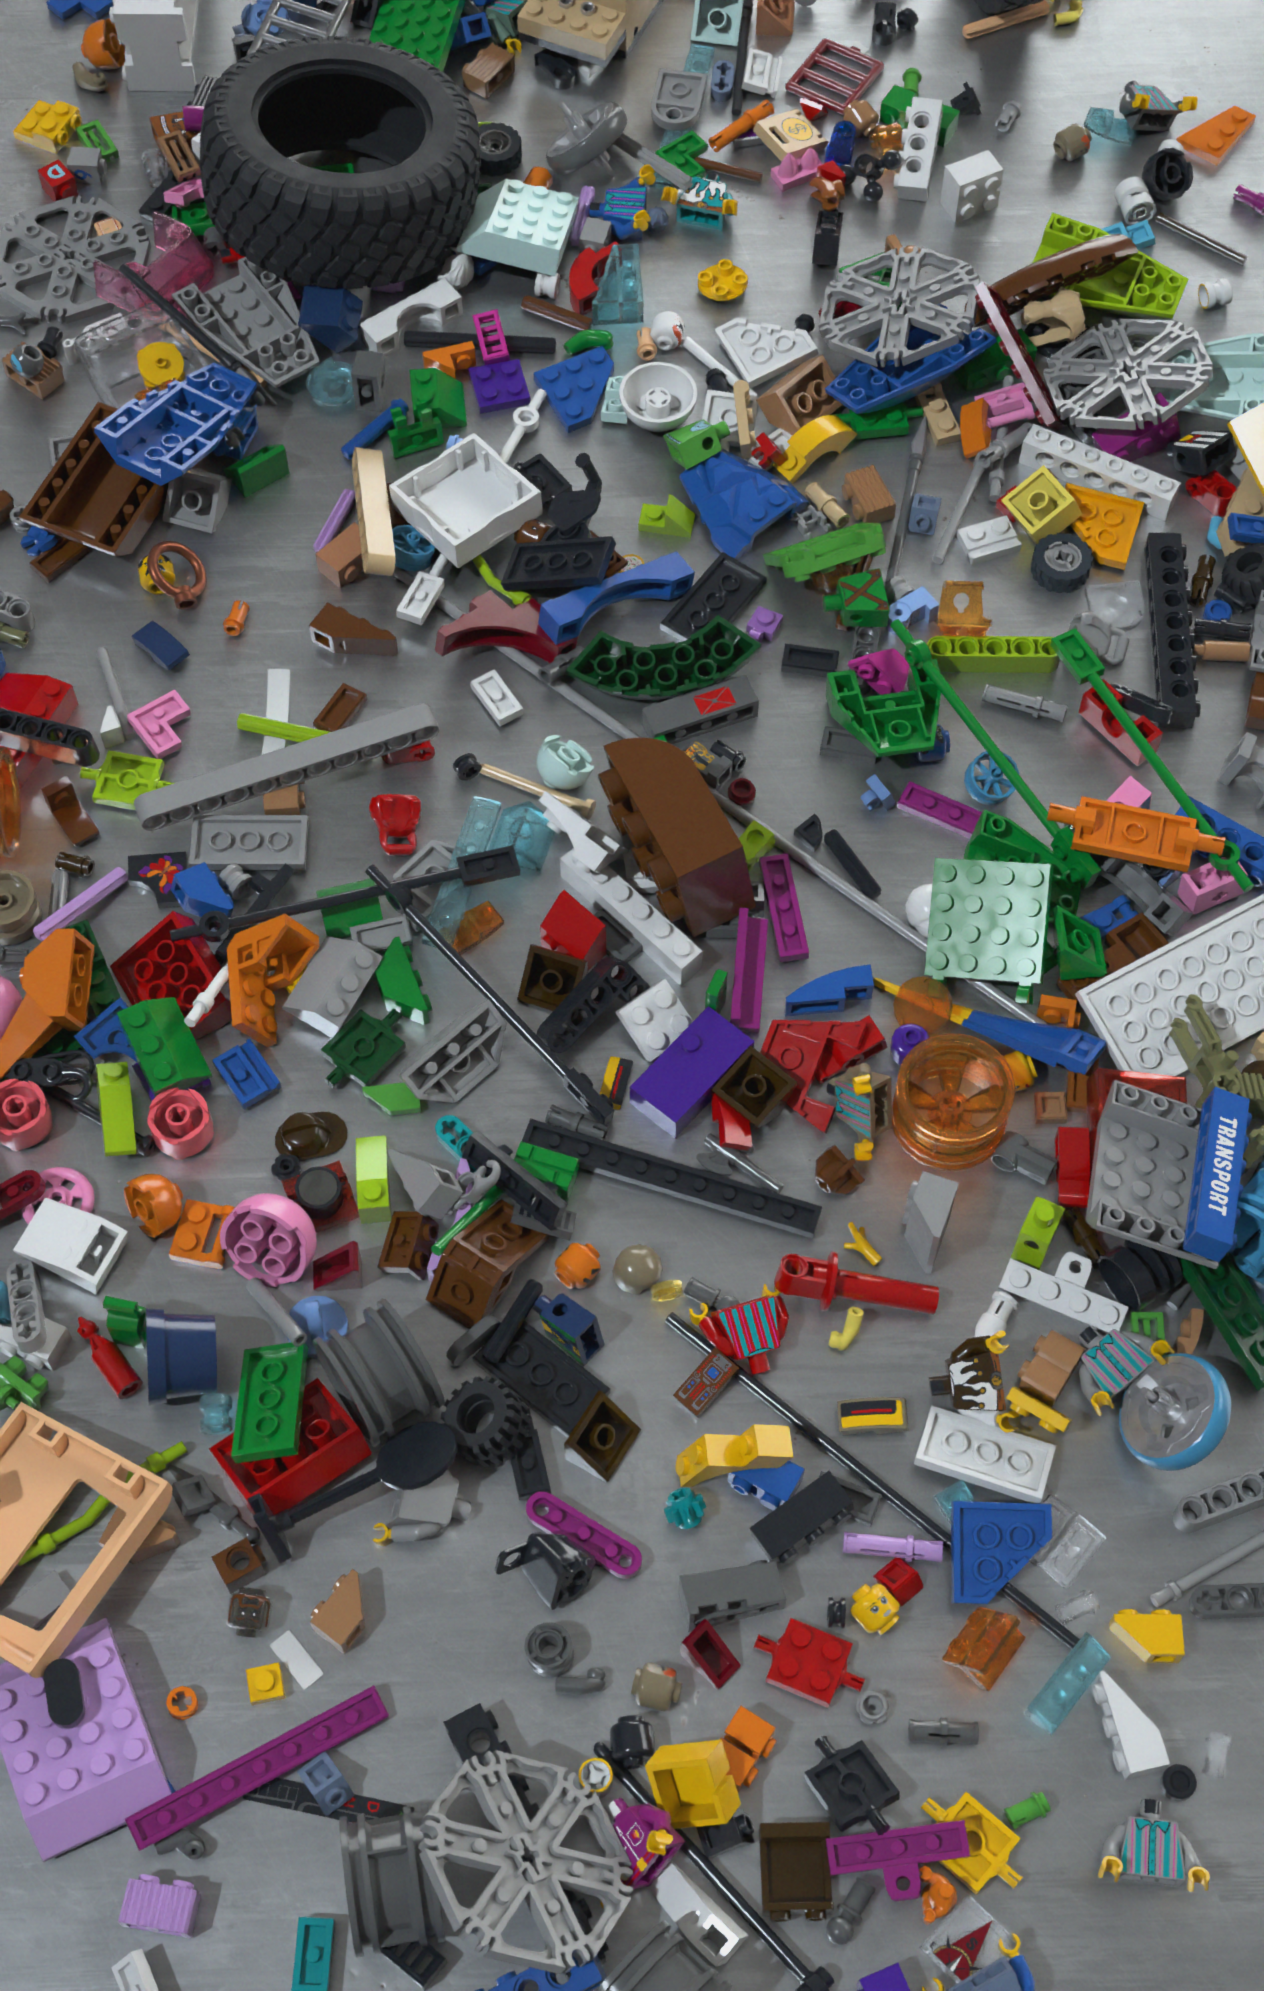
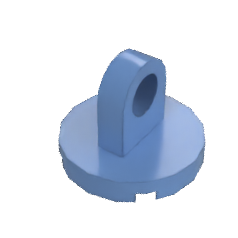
M311 1296L302 1299L289 1312V1315L307 1335L308 1358H318L312 1343L316 1337L319 1336L323 1341L328 1339L326 1333L332 1328L340 1335L348 1332L349 1323L344 1309L337 1301L326 1296Z

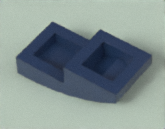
M154 621L149 622L131 636L137 646L149 652L154 662L168 671L190 655L188 650L174 636Z

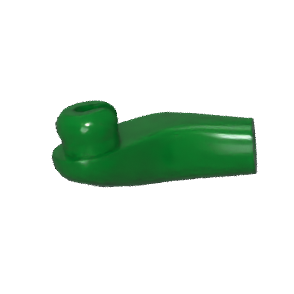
M583 330L564 343L563 347L569 355L593 346H603L608 351L614 345L613 335L607 330Z

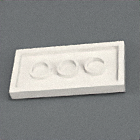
M931 1406L914 1465L1033 1504H1040L1056 1445L1019 1433L1004 1432L1000 1427L990 1426L982 1421Z

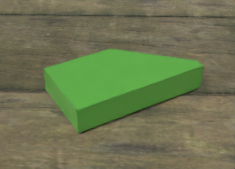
M405 1083L362 1087L363 1095L373 1100L391 1116L421 1113L420 1099L413 1095Z

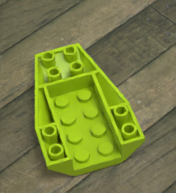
M1052 213L1045 227L1041 245L1032 263L1074 245L1110 234L1100 228ZM1139 251V253L1103 277L1079 284L1074 283L1064 288L1080 293L1079 298L1082 307L1128 317L1169 319L1173 318L1189 279ZM1054 293V294H1052V295H1049L1048 297L1053 298V296H1054L1056 293Z

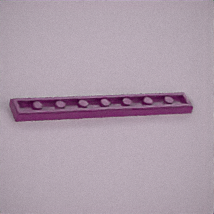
M375 1685L134 1813L125 1818V1821L139 1851L389 1717V1714Z

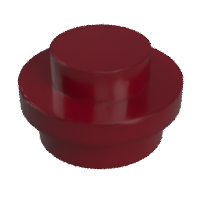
M738 778L728 787V798L737 805H748L756 797L755 786L746 778Z

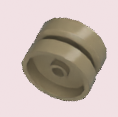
M0 870V945H16L28 940L34 934L33 928L42 922V908L35 890L27 877L13 870Z

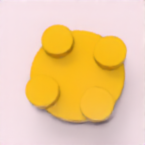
M154 342L138 351V369L144 379V385L148 389L167 387L168 383L175 380L179 382L184 381L183 357L174 344Z

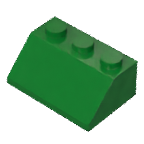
M175 997L144 1000L117 1012L119 1024L154 1097L169 1088L178 1087V1090H184L212 1077V1073L189 1026L184 1022L185 1018Z

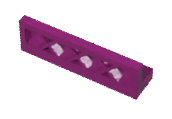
M748 908L739 909L730 1023L742 1032L759 1033L768 919L748 917Z

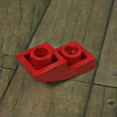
M712 1093L713 1122L719 1123L720 1147L747 1151L752 1147L750 1122Z

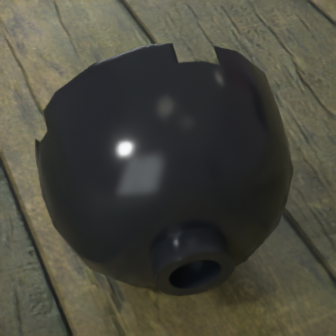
M1165 148L1149 157L1143 167L1141 176L1151 197L1160 201L1174 200L1183 196L1185 191L1190 189L1193 180V169L1191 163L1187 162L1183 157L1185 154L1176 148Z

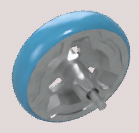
M1186 1353L1162 1356L1166 1361L1165 1365H1161L1155 1359V1362L1128 1385L1120 1405L1119 1428L1124 1443L1139 1461L1158 1470H1182L1205 1459L1222 1440L1230 1421L1231 1395L1224 1377L1210 1362L1196 1355ZM1198 1399L1199 1405L1190 1409L1188 1402ZM1166 1426L1173 1427L1168 1438H1164Z

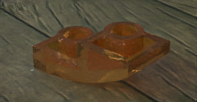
M488 900L464 912L462 920L440 930L439 933L462 955L504 925V920Z

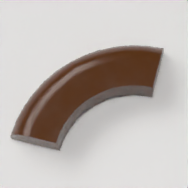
M1111 234L1074 245L1047 256L1008 275L991 286L996 289L1009 316H1012L1024 309V306L1029 301L1043 299L1058 292L1060 286L1068 287L1074 283L1079 284L1103 277L1139 253L1133 241L1124 234ZM978 305L975 327L989 325L987 319L990 318L989 314Z

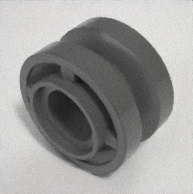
M547 1622L537 1625L528 1633L525 1640V1652L529 1665L535 1673L543 1677H557L570 1668L574 1659V1648L570 1635L564 1627L556 1623ZM554 1645L558 1647L552 1654L546 1655L541 1653L546 1646Z

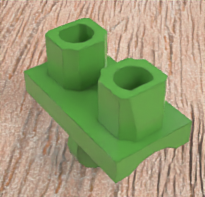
M16 1356L11 1357L3 1364L0 1363V1410L5 1409L7 1406L15 1410L23 1402L39 1411L41 1409L40 1399L49 1389L48 1381L39 1373H35L27 1382L20 1377L27 1372V1368L24 1362Z

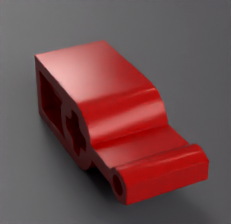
M870 1015L860 1020L867 1022L868 1026L859 1050L832 1040L828 1041L815 1075L819 1084L825 1083L839 1072L847 1071L850 1067L859 1065L888 1048L884 1036Z
M1058 1127L1054 1138L1055 1159L1058 1160L1055 1166L1056 1182H1058V1205L1062 1207L1078 1206L1079 1208H1087L1090 1190L1089 1128Z

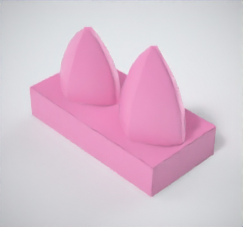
M810 148L802 157L797 159L788 153L780 165L771 168L770 176L783 192L811 181L817 176V167L823 163L820 161L817 152Z

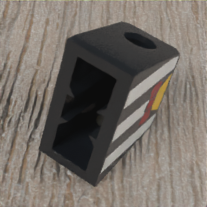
M1192 431L1178 441L1169 442L1166 449L1167 455L1173 457L1176 470L1205 476L1236 456L1231 431Z

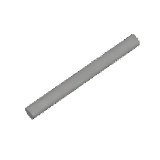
M105 647L98 648L96 653L125 740H132L136 735L133 727L127 720L128 711L108 650Z

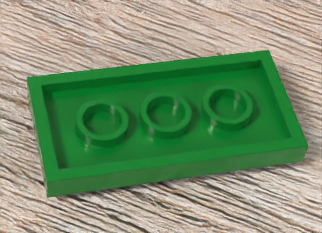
M290 1342L244 1349L231 1453L235 1463L298 1455L308 1358L306 1342L298 1347Z

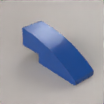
M871 964L834 971L801 986L786 997L785 1017L844 1012L845 1001L872 999L874 983Z

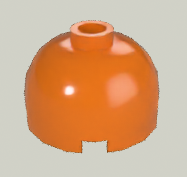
M102 19L92 23L85 30L81 51L83 56L88 58L92 65L102 70H115L124 65L125 46L119 44L115 23H111L110 19Z
M145 1174L126 1183L129 1186L124 1188V1197L132 1218L139 1216L145 1225L139 1226V1228L147 1236L155 1238L165 1233L177 1223L181 1215V1199H183V1194L176 1183H172L169 1179L159 1174Z

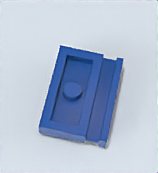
M250 1038L243 1045H237L212 1060L214 1067L244 1110L270 1095V1092L276 1088L277 1090L282 1088L280 1081Z

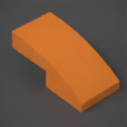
M984 398L961 406V442L964 456L967 459L976 456L977 453L988 448L990 444L992 430L986 425L989 404Z

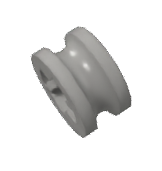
M18 505L10 512L12 525L19 532H27L33 526L19 520L20 514L27 505Z

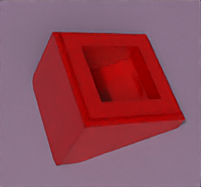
M831 160L817 167L816 177H824L830 181L841 180L845 191L846 175L835 161Z
M897 1557L873 1576L874 1580L878 1584H882L898 1601L900 1607L906 1604L924 1587L919 1573L901 1558Z

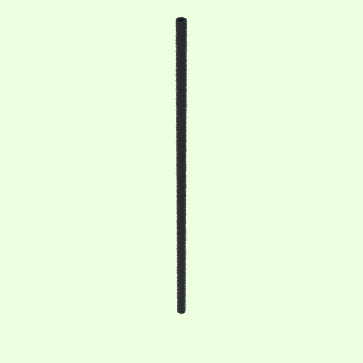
M670 1313L666 1318L665 1322L705 1355L708 1356L715 1348L705 1337L675 1313ZM726 1356L740 1369L734 1376L735 1379L874 1491L882 1494L885 1500L936 1541H943V1546L951 1552V1535L731 1358ZM1007 1582L999 1590L1070 1649L1073 1650L1080 1641L1076 1635L1010 1582Z

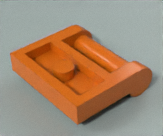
M187 1199L168 1254L170 1259L214 1269H222L225 1262L223 1257L225 1249L222 1250L220 1230L223 1222L235 1207L230 1205L219 1206ZM215 1218L222 1219L212 1252L204 1253Z

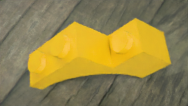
M754 1424L741 1435H702L677 1455L675 1467L676 1473L680 1478V1486L694 1487L707 1479L736 1471L780 1468L793 1458L790 1428L783 1425Z

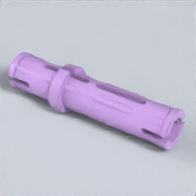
M844 1531L843 1553L904 1558L905 1562H912V1559L942 1563L943 1541L914 1539L913 1535H907V1538Z

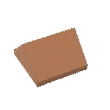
M758 0L756 35H792L795 0Z

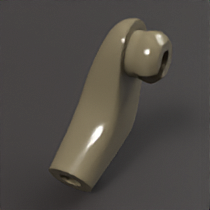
M82 62L73 64V73L79 87L97 92L107 88L108 81L102 72H99L98 76L96 73L88 72Z

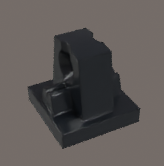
M968 82L963 83L965 91L950 100L952 108L960 111L959 116L975 110L977 116L982 114L979 108L981 105L973 87L970 88Z

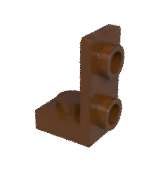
M67 775L41 789L47 807L75 847L99 835L98 828L78 801L73 785Z

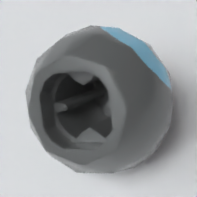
M23 344L12 352L10 363L13 370L19 376L31 378L37 376L42 371L44 358L38 348L33 345Z

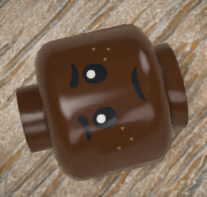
M537 519L528 520L514 533V541L516 543L540 542L544 534L552 527Z

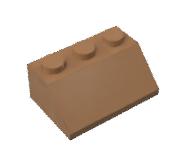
M823 355L802 362L756 399L768 422L791 435H794L812 420L830 415L843 405L825 391V388L836 377Z

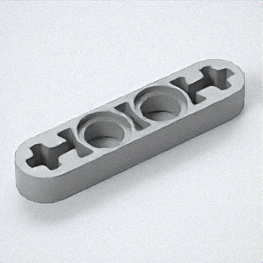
M22 1259L11 1264L6 1271L13 1338L20 1351L23 1353H33L44 1346L47 1336L39 1275L32 1261ZM31 1292L28 1296L18 1299L24 1293ZM34 1312L30 1317L21 1320L26 1314Z

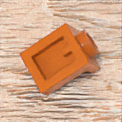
M1041 994L1036 1016L1048 1023L1055 1024L1060 1022L1065 1023L1066 1028L1078 1029L1081 1012H1076L1077 1000Z

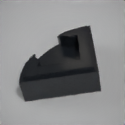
M813 814L794 829V836L813 853L819 848L823 834L822 826L818 816Z

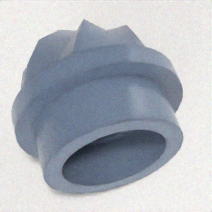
M655 206L650 208L647 213L651 220L647 222V229L652 233L663 232L669 223L668 214L661 207Z

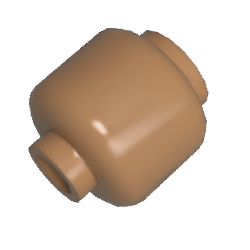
M854 100L844 109L843 123L856 138L863 137L864 135L868 138L878 129L876 125L879 121V115L866 100Z

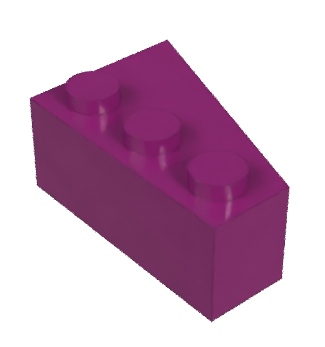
M1161 392L1153 396L1158 405L1162 407L1169 405ZM1127 412L1122 416L1118 417L1117 419L1126 418L1129 415V413ZM1176 413L1163 423L1161 418L1158 417V425H1154L1153 421L1147 420L1143 422L1144 429H1140L1138 424L1135 423L1136 430L1100 428L1091 434L1096 449L1129 462L1165 449L1169 442L1181 439Z

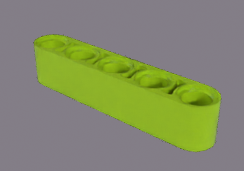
M934 636L927 643L932 659H937L941 672L1051 673L1058 668L1060 662L1059 656L1050 646L1051 639L1054 637Z

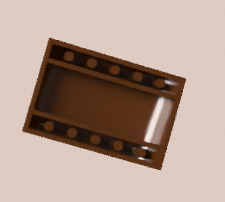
M97 402L20 514L19 520L115 557L132 554L166 502L168 483L160 486L116 464L95 434L94 427L118 409Z

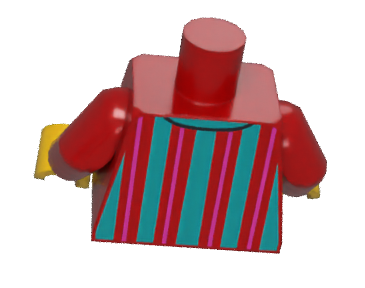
M766 1284L763 1285L760 1298L710 1312L712 1317H708V1307L705 1303H700V1309L703 1312L701 1315H696L691 1308L689 1309L691 1322L699 1325L708 1341L722 1354L734 1360L748 1358L752 1374L770 1370L766 1352L780 1347V1341L785 1336L789 1322V1314L784 1300L780 1296L781 1292L776 1287H774L775 1292H770Z

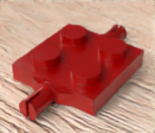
M790 1618L785 1633L777 1642L759 1634L754 1644V1648L772 1655L771 1667L765 1682L826 1708H829L832 1697L841 1684L860 1692L865 1678L847 1672V1659L853 1643L793 1618Z

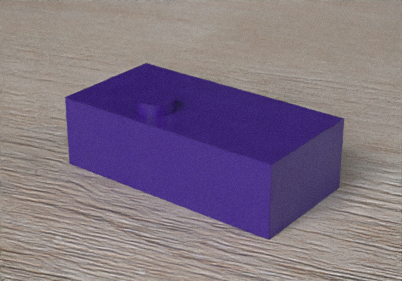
M708 1006L630 1086V1104L672 1137L676 1138L712 1101L711 1094L713 1092L711 1089L750 1046L754 1048V1040Z

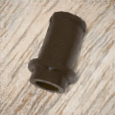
M61 851L59 856L57 855L55 867L58 870L77 873L79 877L85 878L92 875L95 862L87 855L79 857Z

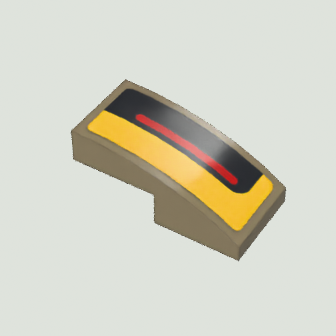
M877 1397L837 1401L839 1432L843 1436L874 1431L877 1435L908 1431L905 1398Z

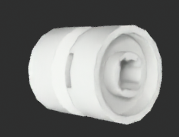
M1127 178L1115 188L1114 196L1127 224L1133 225L1152 219L1156 213V206L1142 178Z

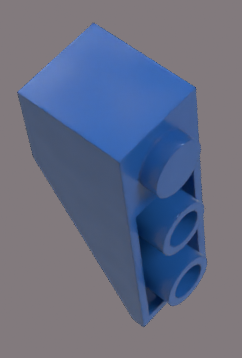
M485 11L460 18L449 52L483 43L490 39L492 34Z

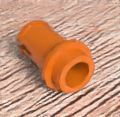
M234 601L229 616L223 621L224 631L228 635L238 636L244 631L243 623L250 610L249 605L244 601L241 609H239L241 601Z

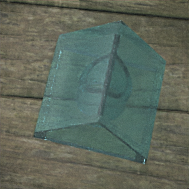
M527 801L503 809L488 850L513 845L520 868L541 873L555 831L546 825L549 820L543 816L544 812L532 802Z

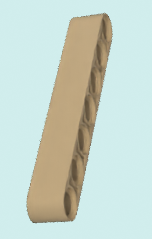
M355 447L352 457V473L363 570L366 574L393 576L395 549L383 454L381 450Z

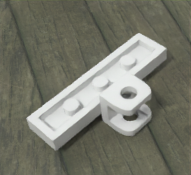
M1067 1252L1063 1256L1055 1277L1010 1258L998 1288L1105 1333L1110 1332L1112 1329L1120 1330L1129 1308L1084 1289L1091 1273L1092 1262L1090 1259L1073 1252ZM1077 1265L1080 1268V1272L1073 1273L1069 1267Z

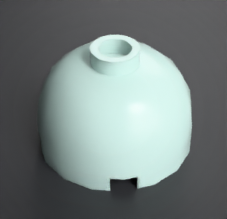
M548 736L537 753L536 767L544 783L552 789L570 790L579 787L594 769V765H590L593 760L591 755L583 747L570 739L567 743L559 741L561 736Z

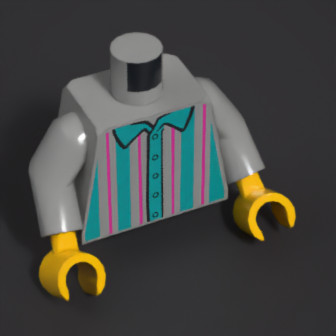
M1089 1326L1078 1336L1081 1343L1088 1349L1080 1357L1082 1366L1078 1371L1082 1393L1091 1402L1096 1414L1102 1416L1100 1408L1104 1405H1109L1113 1409L1114 1404L1123 1397L1128 1385L1155 1362L1152 1357H1155L1161 1365H1165L1166 1361L1162 1355L1166 1352L1174 1354L1175 1351L1165 1340L1156 1341L1144 1335L1130 1331L1119 1332L1116 1329H1112L1102 1337L1092 1326Z
M1142 1799L1140 1817H1128L1124 1824L1115 1826L1103 1843L1102 1863L1098 1871V1877L1103 1878L1104 1872L1107 1871L1113 1874V1879L1116 1883L1120 1879L1180 1887L1186 1881L1187 1876V1890L1189 1892L1194 1891L1195 1883L1202 1884L1204 1890L1208 1891L1209 1872L1201 1867L1198 1856L1187 1836L1179 1831L1178 1823L1161 1820V1801Z

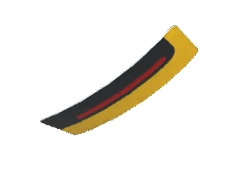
M611 1056L599 1095H606L612 1102L613 1109L620 1110L633 1061Z

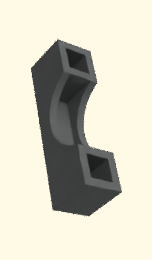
M1089 853L1101 869L1100 875L1126 893L1141 908L1143 914L1164 934L1175 935L1193 915L1186 906L1154 877L1148 874L1137 862Z

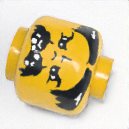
M161 554L158 559L159 570L162 576L171 585H174L175 573L173 563L169 557ZM147 555L138 563L140 584L143 589L152 594H164L150 577L147 567Z

